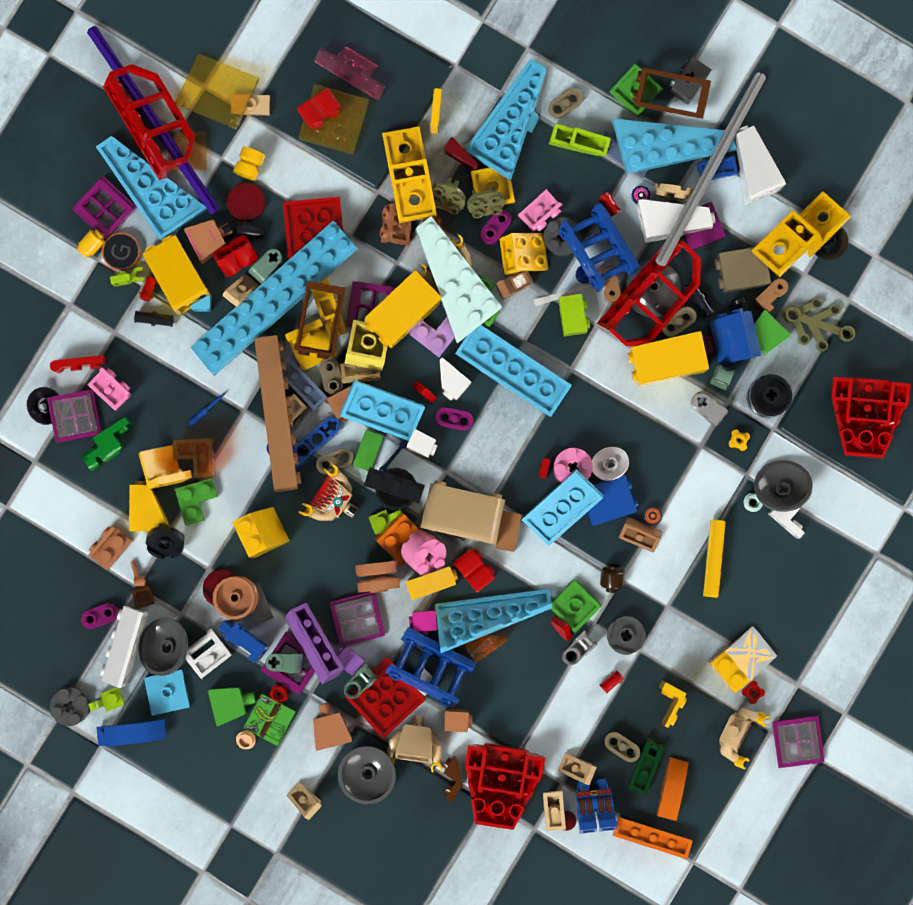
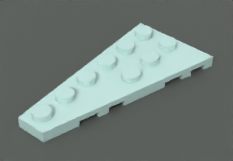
M430 216L415 229L426 255L438 293L442 297L441 301L456 343H459L499 311L502 306L432 216Z

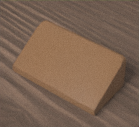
M503 511L496 549L515 552L522 514Z
M627 517L618 538L654 553L661 539L662 531Z

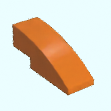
M669 757L656 812L657 816L677 821L689 762Z

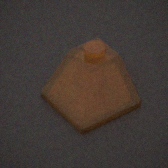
M487 634L465 643L464 646L477 663L508 640L505 636Z

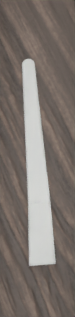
M586 284L553 295L533 299L536 307L557 300L561 296H568L590 288L591 285Z

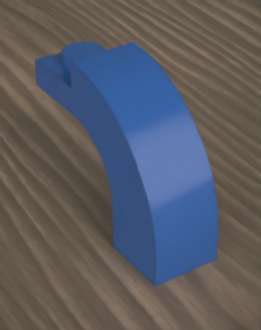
M165 719L96 727L98 746H118L167 739Z

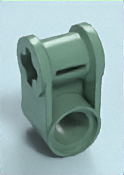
M270 249L248 272L262 284L282 265L283 255L277 249ZM272 254H273L274 256H276V255L278 254V256H277L278 261H277V262H275V261L270 262V261L272 260V259L270 258V256H271Z
M271 654L266 658V667L271 671L302 674L303 654ZM273 657L280 661L276 668H272V664H269V660H273Z
M366 663L345 685L344 693L348 698H357L379 678L378 675H375L367 667ZM350 684H355L358 687L356 695L348 694L347 687Z

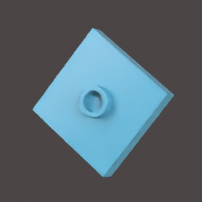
M183 669L167 676L154 675L144 678L152 716L190 707Z

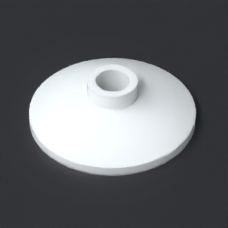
M618 447L604 448L593 457L592 471L601 480H615L627 471L629 466L628 455Z

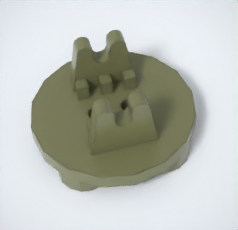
M448 178L446 182L434 184L432 192L435 208H440L451 214H458L466 204V197L458 188L459 181L456 180L455 183H451L452 179Z
M495 186L491 187V190L477 193L476 190H472L473 195L467 202V208L474 218L502 213L505 198L502 193L495 191Z

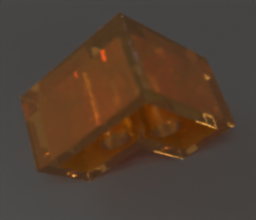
M214 439L173 440L174 460H193L194 478H216Z

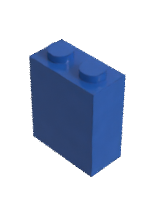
M743 308L731 311V315L727 316V313L716 315L715 320L709 321L719 365H730L761 356L751 311L743 312Z
M625 475L615 480L594 485L604 496L602 500L587 512L592 526L637 512L636 508L639 505L636 497L631 495L632 484L629 478L626 479Z

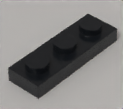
M369 467L364 483L366 487L418 504L425 488L423 484Z

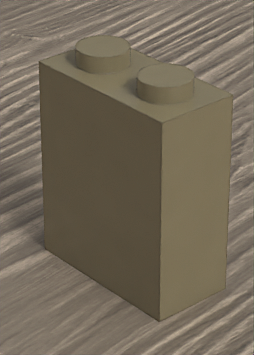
M755 247L723 252L717 255L715 268L720 272L718 285L720 289H723V293L764 287L771 284L768 266L752 253Z

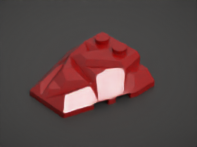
M833 377L831 398L844 455L884 458L893 438L894 430L901 421L900 417L904 409L908 406L910 383L857 377Z
M490 743L468 745L465 768L468 776L475 824L514 830L529 798L533 795L537 783L542 778L545 757L536 753H530L526 749Z

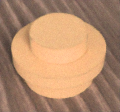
M243 730L237 735L236 742L240 748L250 749L254 746L256 738L251 731Z

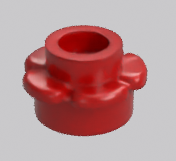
M274 685L269 696L275 702L282 703V701L288 699V689L284 685Z

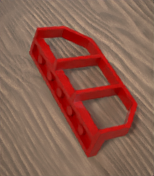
M133 64L110 71L103 88L158 180H163L167 177L170 169L187 163L196 136L158 74ZM128 73L135 74L153 81L159 93L131 102L116 77ZM164 99L177 121L149 130L144 126L140 114L135 109ZM181 127L189 140L185 156L168 162L162 156L159 146L153 141L152 137Z
M679 239L665 266H661L655 261L661 250L660 248L597 322L601 328L610 332L624 346L651 343L700 286L701 258L684 241ZM681 248L693 258L692 282L683 293L660 273L667 268L668 263L680 252ZM656 277L679 297L660 320L639 301L644 291L655 282ZM635 303L656 325L646 337L624 340L614 329L618 326L622 317L629 313Z

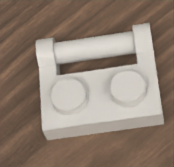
M212 628L208 629L203 637L188 648L185 658L201 679L232 655ZM211 639L215 642L213 646L196 659L192 657L193 653Z

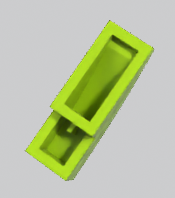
M555 123L549 144L572 151L606 157L611 138L576 127L573 129Z

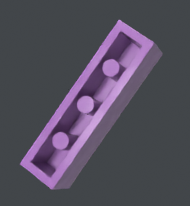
M304 603L291 609L286 615L285 620L320 682L324 684L338 677L344 668L308 604Z

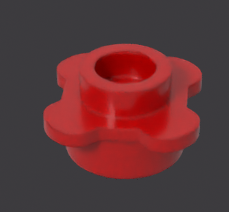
M751 681L747 688L742 689V695L746 696L751 704H756L757 700L765 695V691L757 685L756 681Z

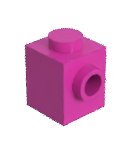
M436 610L412 612V616H409L410 628H413L414 631L422 635L430 634L429 631L437 630Z

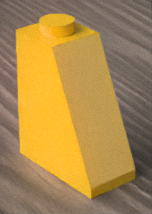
M135 481V485H130L129 531H150L161 523H165L170 527L154 490H148L146 481Z
M450 567L409 580L406 584L410 596L414 600L456 585L455 581L459 579L455 569L451 570Z

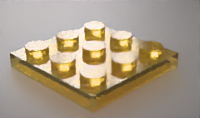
M314 84L310 99L327 89V87ZM330 89L342 107V110L339 111L341 114L332 120L330 118L325 120V124L318 130H310L305 121H303L298 139L354 155L369 99Z

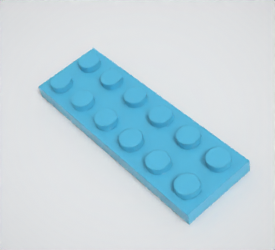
M482 325L467 335L455 355L550 418L572 386Z

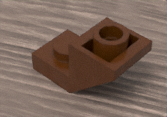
M455 755L452 759L448 757L442 766L445 768L443 773L455 781L454 784L450 782L444 791L447 793L445 798L451 803L463 787L458 758Z

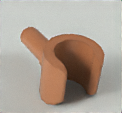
M135 561L130 562L134 573V584L137 587H145V576H139Z

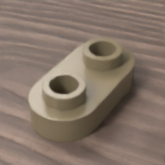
M570 88L555 98L549 104L548 112L550 116L554 119H561L575 110L583 101L582 92L577 88ZM574 96L577 100L575 102L570 101V97ZM555 107L561 108V112H559V113L555 112V111H554V108H555Z
M690 307L681 308L662 329V333L669 338L677 336L696 321V312ZM688 314L689 320H684L683 315ZM672 325L674 330L668 331L667 326Z
M333 357L322 359L319 368L324 389L328 394L335 395L343 388L338 362ZM329 363L333 365L331 370L325 368ZM335 382L337 387L331 389L330 383Z
M341 448L322 455L316 461V468L320 473L327 474L322 466L323 462L327 461L329 464L332 462L338 470L344 469L352 464L353 454L350 450ZM342 455H347L348 459L347 461L342 462L340 460V457ZM330 464V466L326 468V470L331 471L332 465Z
M613 731L605 736L604 744L606 748L627 762H634L639 758V747L620 733ZM612 738L617 739V743L615 745H612L610 743V740ZM627 749H633V754L627 755Z

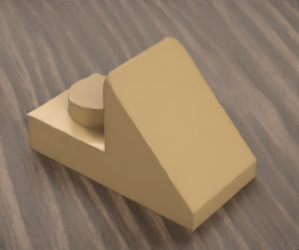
M244 274L225 290L223 296L238 307L260 285Z
M565 753L558 771L586 785H590L597 767Z
M300 781L286 795L308 820L322 806L320 804L321 800Z
M562 790L543 792L546 831L566 829Z

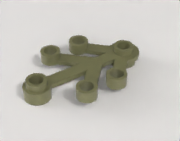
M814 298L810 303L801 307L788 306L783 312V319L786 323L794 326L799 336L798 343L800 345H807L810 342V336L805 334L801 322L809 326L816 341V349L820 352L827 350L828 343L823 339L819 329L838 335L844 342H849L855 337V330L851 326L840 328L821 321L830 316H837L840 313L841 308L837 304L831 305L827 310L812 317L803 314L812 309H820L823 305L820 298ZM815 300L820 303L819 307L813 305ZM836 307L837 313H832L831 308ZM790 312L795 313L794 319L789 317ZM844 331L849 332L848 338L843 336ZM802 336H805L807 338L806 343H803L801 341ZM820 342L825 344L824 349L819 348Z

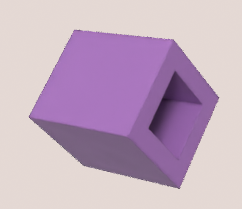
M348 646L345 649L341 647L336 653L344 670L352 676L365 661L364 658Z

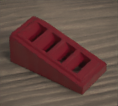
M451 137L444 148V154L472 171L478 170L479 165Z

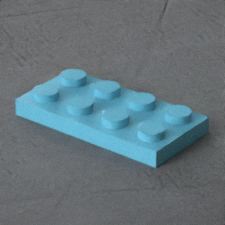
M354 379L339 415L409 441L419 423L425 406Z
M575 469L522 517V521L549 546L602 500L604 495Z

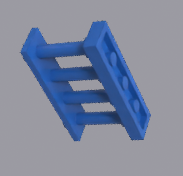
M601 203L594 206L590 213L591 217L571 227L565 220L559 227L561 238L567 242L588 276L590 285L597 292H600L606 285L605 280L623 271L627 272L630 277L636 274L641 267ZM592 224H597L601 232L579 242L574 233ZM603 239L607 240L610 249L589 258L584 249ZM613 255L617 256L620 265L599 274L594 265Z
M408 627L401 637V640L405 643L403 651L396 665L390 664L385 673L389 674V677L394 680H401L440 700L444 706L454 708L460 701L454 695L464 674L467 673L469 675L473 671L476 662L451 649L441 653L440 643ZM416 647L422 650V656L412 675L402 669L412 648ZM434 656L439 659L440 663L431 682L428 683L420 679V676L429 657ZM451 665L456 668L457 672L448 691L445 692L437 688V685L446 666Z

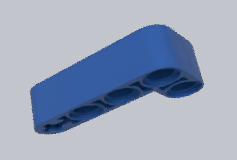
M334 417L326 419L293 447V452L297 453L299 462L298 465H295L296 469L339 434L341 424L338 419ZM330 422L333 424L337 423L335 431L331 429L327 432L330 435L329 437H326L324 432L321 431L322 428L326 431L329 428L328 424ZM315 434L323 436L321 443H313V436ZM301 446H306L308 448L307 455L299 456L298 449Z

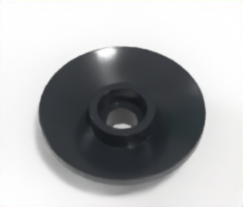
M841 227L815 255L824 260L840 257L848 247V235L844 228ZM829 241L833 242L832 246H827L826 244Z
M39 387L29 394L26 404L30 417L42 425L52 424L47 398L58 396L59 394L48 387ZM60 402V403H59V407H60V412H61V415H62V413H63V402ZM40 404L44 406V410L40 408Z

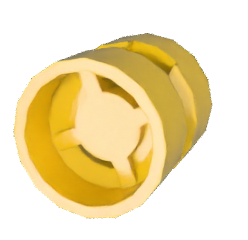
M243 146L239 155L241 160L236 162L233 172L243 178L256 181L260 172L258 166H262L266 156L255 149Z

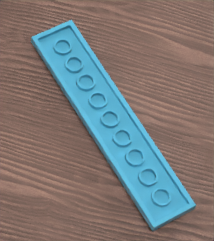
M332 221L256 288L242 304L235 307L194 343L191 349L211 374L215 376L255 341L254 338L262 335L303 298L306 281L322 282L358 248L341 228Z

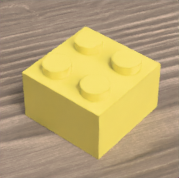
M353 320L345 364L382 371L387 347L379 341V336L375 332L372 333L366 328V322Z

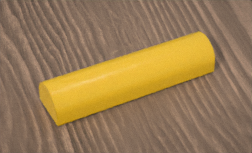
M710 520L703 590L704 597L717 598L719 596L726 524L725 521Z

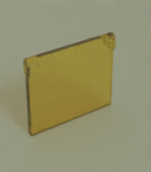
M198 54L175 103L179 107L237 129L260 78Z

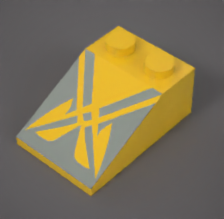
M751 626L708 663L733 693H736L759 674L777 655L757 630Z

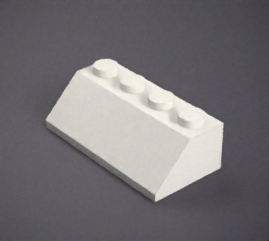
M124 606L123 609L119 610L117 616L119 624L117 628H114L111 636L114 641L112 646L108 647L106 653L108 661L106 665H103L100 676H103V682L118 688L127 686L149 612L129 606Z

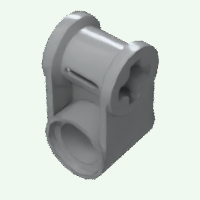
M705 393L697 394L691 399L692 408L715 427L718 426L728 413L726 408ZM703 398V404L705 405L698 406L699 402L697 399Z
M584 630L562 652V660L568 665H575L598 644L593 642ZM569 651H573L576 654V659L573 662H569L566 659V654Z

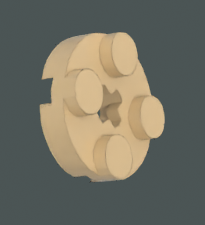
M656 183L654 188L655 195L661 198L671 199V196H674V198L682 201H687L693 189L688 187L682 189L678 185L661 183L660 185Z

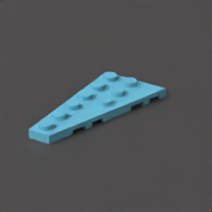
M532 59L528 61L465 149L471 157L510 181L547 72L545 67Z
M623 119L612 120L626 174L710 157L725 131ZM734 139L732 140L726 153L733 152L737 149Z
M110 136L96 146L160 241L207 210L203 204L167 177L159 181L146 161L114 137Z
M549 589L435 604L441 653L552 609Z

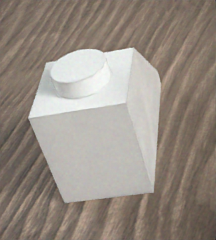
M441 358V383L444 390L442 394L450 401L452 399L457 401L471 385V381L444 358Z
M414 429L407 444V449L429 458V455H434L438 445L435 444V439Z

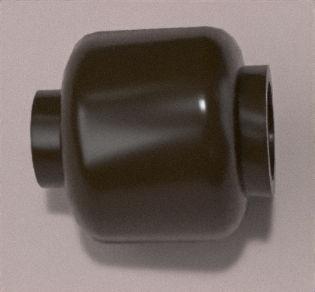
M607 564L606 567L601 569V587L605 588L606 592L617 593V590L624 588L626 571L619 564Z

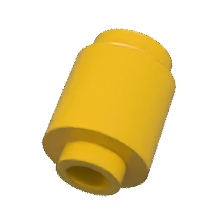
M89 230L78 243L77 250L86 258L93 256L105 243L103 240L104 235L98 230Z

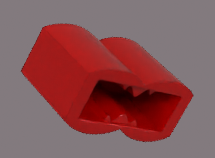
M329 88L297 108V111L310 130H318L325 124V120L336 118L341 114L339 111L342 110V107Z
M245 235L235 238L228 245L217 249L212 254L225 277L237 274L242 267L252 265L259 258Z
M470 548L456 559L453 564L476 593H478L495 579L493 576L495 571L489 564L486 566L481 561L483 556L477 549L473 551Z

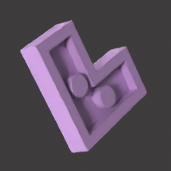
M448 317L445 318L437 330L422 321L409 333L410 336L439 358L455 339Z

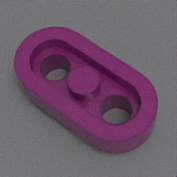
M503 210L501 214L493 215L481 230V240L485 244L493 245L500 239L511 224L510 214ZM503 216L505 222H499L498 218ZM492 231L494 236L488 237L486 235L487 232Z
M444 407L439 409L435 416L436 422L446 428L466 431L473 425L472 415L462 410ZM443 414H447L449 416V419L447 421H443L441 419V416ZM466 418L467 424L462 425L460 419Z
M107 603L87 610L81 616V623L87 629H95L117 620L119 608L115 604ZM107 609H110L112 611V615L110 617L106 616L105 614ZM89 616H92L94 618V621L92 623H89L87 621V618Z

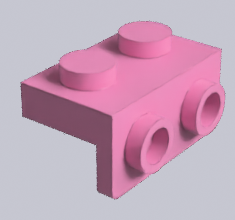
M546 189L519 213L518 217L532 232L535 230L541 231L547 225L546 220L550 217L554 219L561 212L562 204L561 202L558 203Z
M101 367L99 369L100 372L90 381L88 386L110 407L117 411L132 396L129 392L131 388L123 381L119 383L115 379L117 375L111 369L107 368L105 370Z

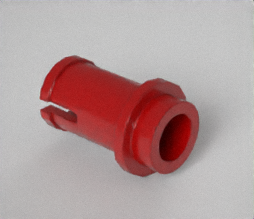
M606 192L599 199L600 203H603L612 217L621 211V208L612 198L613 194Z
M146 277L142 291L139 292L141 300L150 302L153 299L152 295L158 283L155 278Z
M617 670L615 672L612 671V674L599 684L606 694L617 684L623 683L622 680L624 678Z

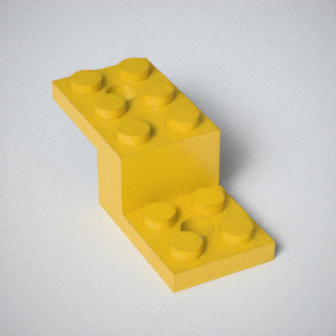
M420 126L382 133L399 223L425 219L430 216L436 217L437 213ZM403 144L410 147L409 152L406 154H402L399 151V147ZM414 195L418 196L420 202L418 205H411L409 198Z
M822 191L799 215L792 210L752 250V253L775 274L781 277L804 253L811 258L851 216ZM821 214L828 215V219L824 222H820L818 217ZM782 246L785 248L782 254L774 253L776 247Z

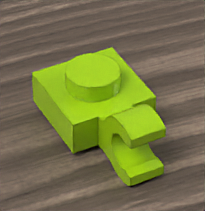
M136 267L131 274H126V271L114 273L115 276L110 277L111 284L116 287L132 284L133 282H144V277H137V273L144 270L142 267Z
M387 510L368 517L375 535L380 534L402 511L399 510L388 515Z
M116 687L100 693V700L88 704L91 711L105 707L107 712L125 705L120 688Z

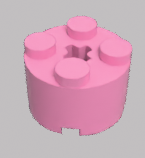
M568 448L556 457L553 464V472L559 483L572 473L569 471L570 467L568 464L572 465L573 463L576 464V469L587 480L590 478L593 463L585 451L578 448Z
M426 530L413 532L409 536L410 539L407 543L404 542L402 545V559L420 575L430 574L442 569L445 565V545Z

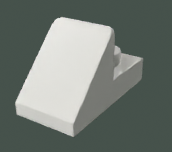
M800 508L788 512L769 511L768 514L796 539H800L805 533L801 530L803 528L801 524L795 520L791 521Z

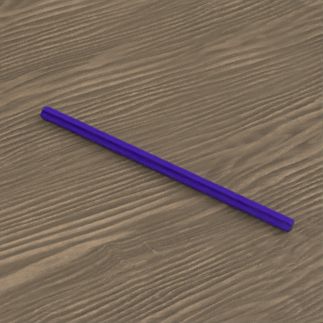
M96 26L90 27L87 33L111 69L116 70L124 67ZM129 74L117 77L133 101L145 98ZM149 104L139 107V110L152 129L163 126ZM169 132L157 135L173 160L184 157ZM187 161V163L178 166L209 213L215 214L220 209L190 163Z

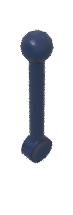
M406 441L400 442V446L384 466L379 468L380 471H386V468L398 453L407 447Z

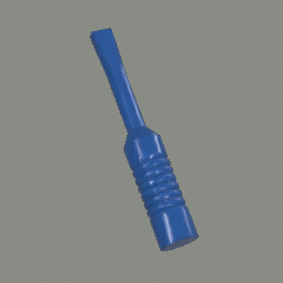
M223 393L207 407H203L187 422L192 427L195 426L225 394Z

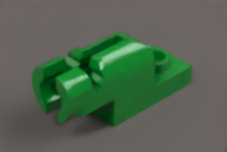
M122 418L93 437L97 446H92L82 455L83 460L91 471L101 466L99 458L103 462H108L121 453L124 447L116 435H123L129 431L128 427L132 424L128 418Z

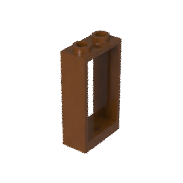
M642 68V71H638L636 82L639 83V88L634 91L633 101L636 102L635 106L700 119L704 118L711 80ZM647 73L702 84L697 111L691 112L641 102Z
M306 281L294 349L298 350V354L309 356L311 352L316 353L317 358L328 359L329 356L334 357L345 287ZM310 289L338 294L328 350L300 346Z

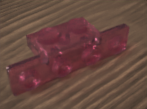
M347 46L344 47L337 57L322 48L318 50L315 59L317 64L367 93L369 96L380 100L385 87L370 78L378 65Z

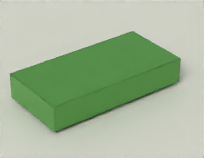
M365 430L353 466L369 471V467L373 468L384 436Z

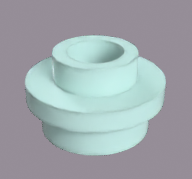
M755 493L747 494L743 501L744 507L750 512L760 510L763 505ZM751 499L756 500L755 506L750 505Z

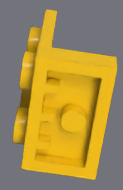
M511 233L499 239L505 276H511L521 271L548 270L543 233Z
M317 319L304 325L300 346L328 350L330 339L321 320ZM297 329L285 334L302 371L320 364L322 358H317L316 353L310 352L309 356L300 355L298 350L294 349Z
M172 445L139 452L148 490L181 483L192 478L190 470L183 472L182 469H179Z
M662 680L659 688L662 689L661 693L673 699L661 722L662 725L668 728L676 722L678 718L676 713L679 708H683L687 698L685 697V692Z

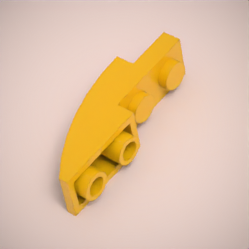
M328 276L320 283L330 285ZM311 290L330 339L336 307L335 295ZM342 316L337 336L347 333Z

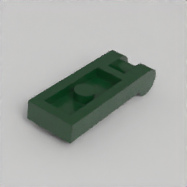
M647 737L628 784L629 789L644 795L647 794L666 744L656 743L652 738ZM650 749L656 751L655 756L648 754Z

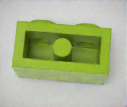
M582 294L559 297L558 302L563 336L586 334L587 329L590 328L589 317H585L584 311L587 309L586 298H582Z

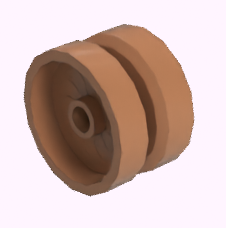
M397 561L355 566L356 576H368L369 580H362L357 583L358 593L369 591L370 593L388 591V589L400 588L398 577L386 576V574L398 571Z
M243 576L229 577L223 579L216 586L213 592V603L221 616L227 619H240L249 616L255 611L259 603V592L257 586L250 579ZM234 594L238 596L237 601L233 600V597H235Z

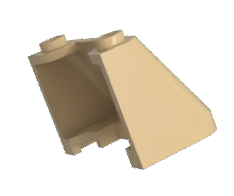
M435 480L434 484L430 483L420 528L496 545L505 500L502 499L503 495L491 493V496L447 487L446 482Z

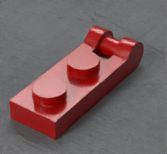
M101 355L54 360L50 363V369L56 373H62L64 369L82 371V367L100 369L101 365H107L106 357Z

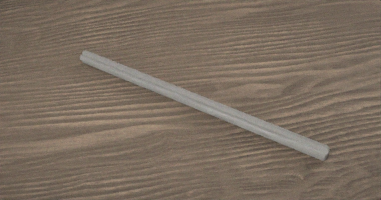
M757 72L655 259L657 264L665 266L763 85L766 79L764 74Z

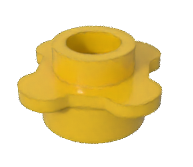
M733 430L731 432V441L728 443L731 448H739L741 451L746 450V443L750 439V435Z

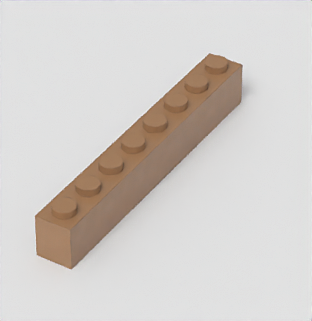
M277 335L254 338L274 491L298 489V484H301L300 472H296L295 465L299 464L298 455L293 452V446H296L295 434H291L290 427H294L292 415H288L291 401L290 396L286 397L285 389H289L288 379L283 377V371L286 370L285 359H281L280 352H284L283 342L278 339Z

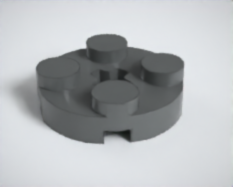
M568 218L554 219L548 223L544 231L545 246L556 256H568L573 253L566 241L561 242V239H557V235H560L559 227L563 221L566 220L570 227L577 224ZM580 230L574 233L578 238L579 242H581L582 234Z
M622 616L616 618L607 629L608 644L619 654L630 655L642 648L645 642V630L642 624L633 617ZM629 630L631 638L623 641L621 632Z
M68 687L55 693L50 703V713L59 724L73 726L86 719L90 711L88 705L90 703L82 690ZM72 701L75 709L68 712L65 704H69Z

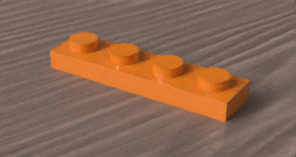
M619 816L617 819V830L613 832L615 837L684 859H688L693 842L691 839Z

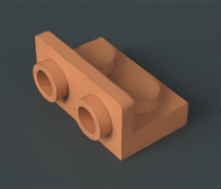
M396 204L385 205L382 211L383 225L380 229L381 243L390 242L409 245L412 221L399 223Z
M108 526L101 534L103 538L99 542H94L89 548L90 553L88 556L97 561L106 570L112 567L133 542L116 526L111 528Z

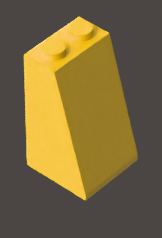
M169 235L161 240L162 243L155 246L154 244L146 248V252L142 255L172 309L178 315H181L190 310L192 304L211 294L176 235L173 237Z
M414 271L365 317V326L370 332H375L379 336L378 339L384 346L393 348L439 306L442 297Z
M701 331L634 346L627 353L629 364L633 363L634 371H631L633 382H637V386L705 373L709 369Z
M274 507L249 513L232 522L249 558H257L290 542Z

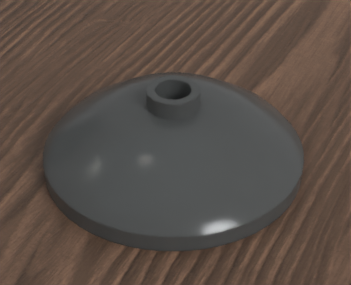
M649 261L639 263L641 267L638 269L636 274L630 277L627 275L624 283V290L629 286V284L635 279V277L640 273V271L646 266V264ZM668 265L660 273L681 292L679 276ZM656 277L653 284L657 285V289L652 290L649 286L639 301L656 317L663 316L679 297ZM635 303L633 304L631 308L635 312L642 316L649 317Z
M786 460L774 461L765 465L757 473L754 481V491L758 500L765 507L779 512L793 511L802 507L809 500L813 489L812 479L808 471L803 466Z
M159 618L151 622L143 631L139 642V657L143 667L151 674L157 676H167L177 671L183 664L188 651V638L185 629L178 621L170 618Z
M361 746L348 752L342 759L338 769V781L344 794L354 802L374 804L382 801L391 793L396 781V769L392 759L381 749L373 746ZM367 769L371 770V771H372V774H371V775H367V774L365 773V770H367Z

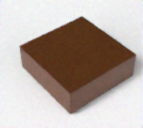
M151 585L131 590L136 609L155 604Z

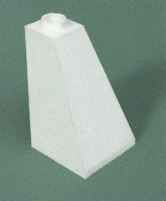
M744 126L738 129V133L734 137L745 206L779 192L786 185L784 178L754 126L750 128Z
M643 199L638 200L637 210L644 243L667 239L685 205ZM696 207L682 235L713 228V224L716 223L713 212L710 213L709 207Z

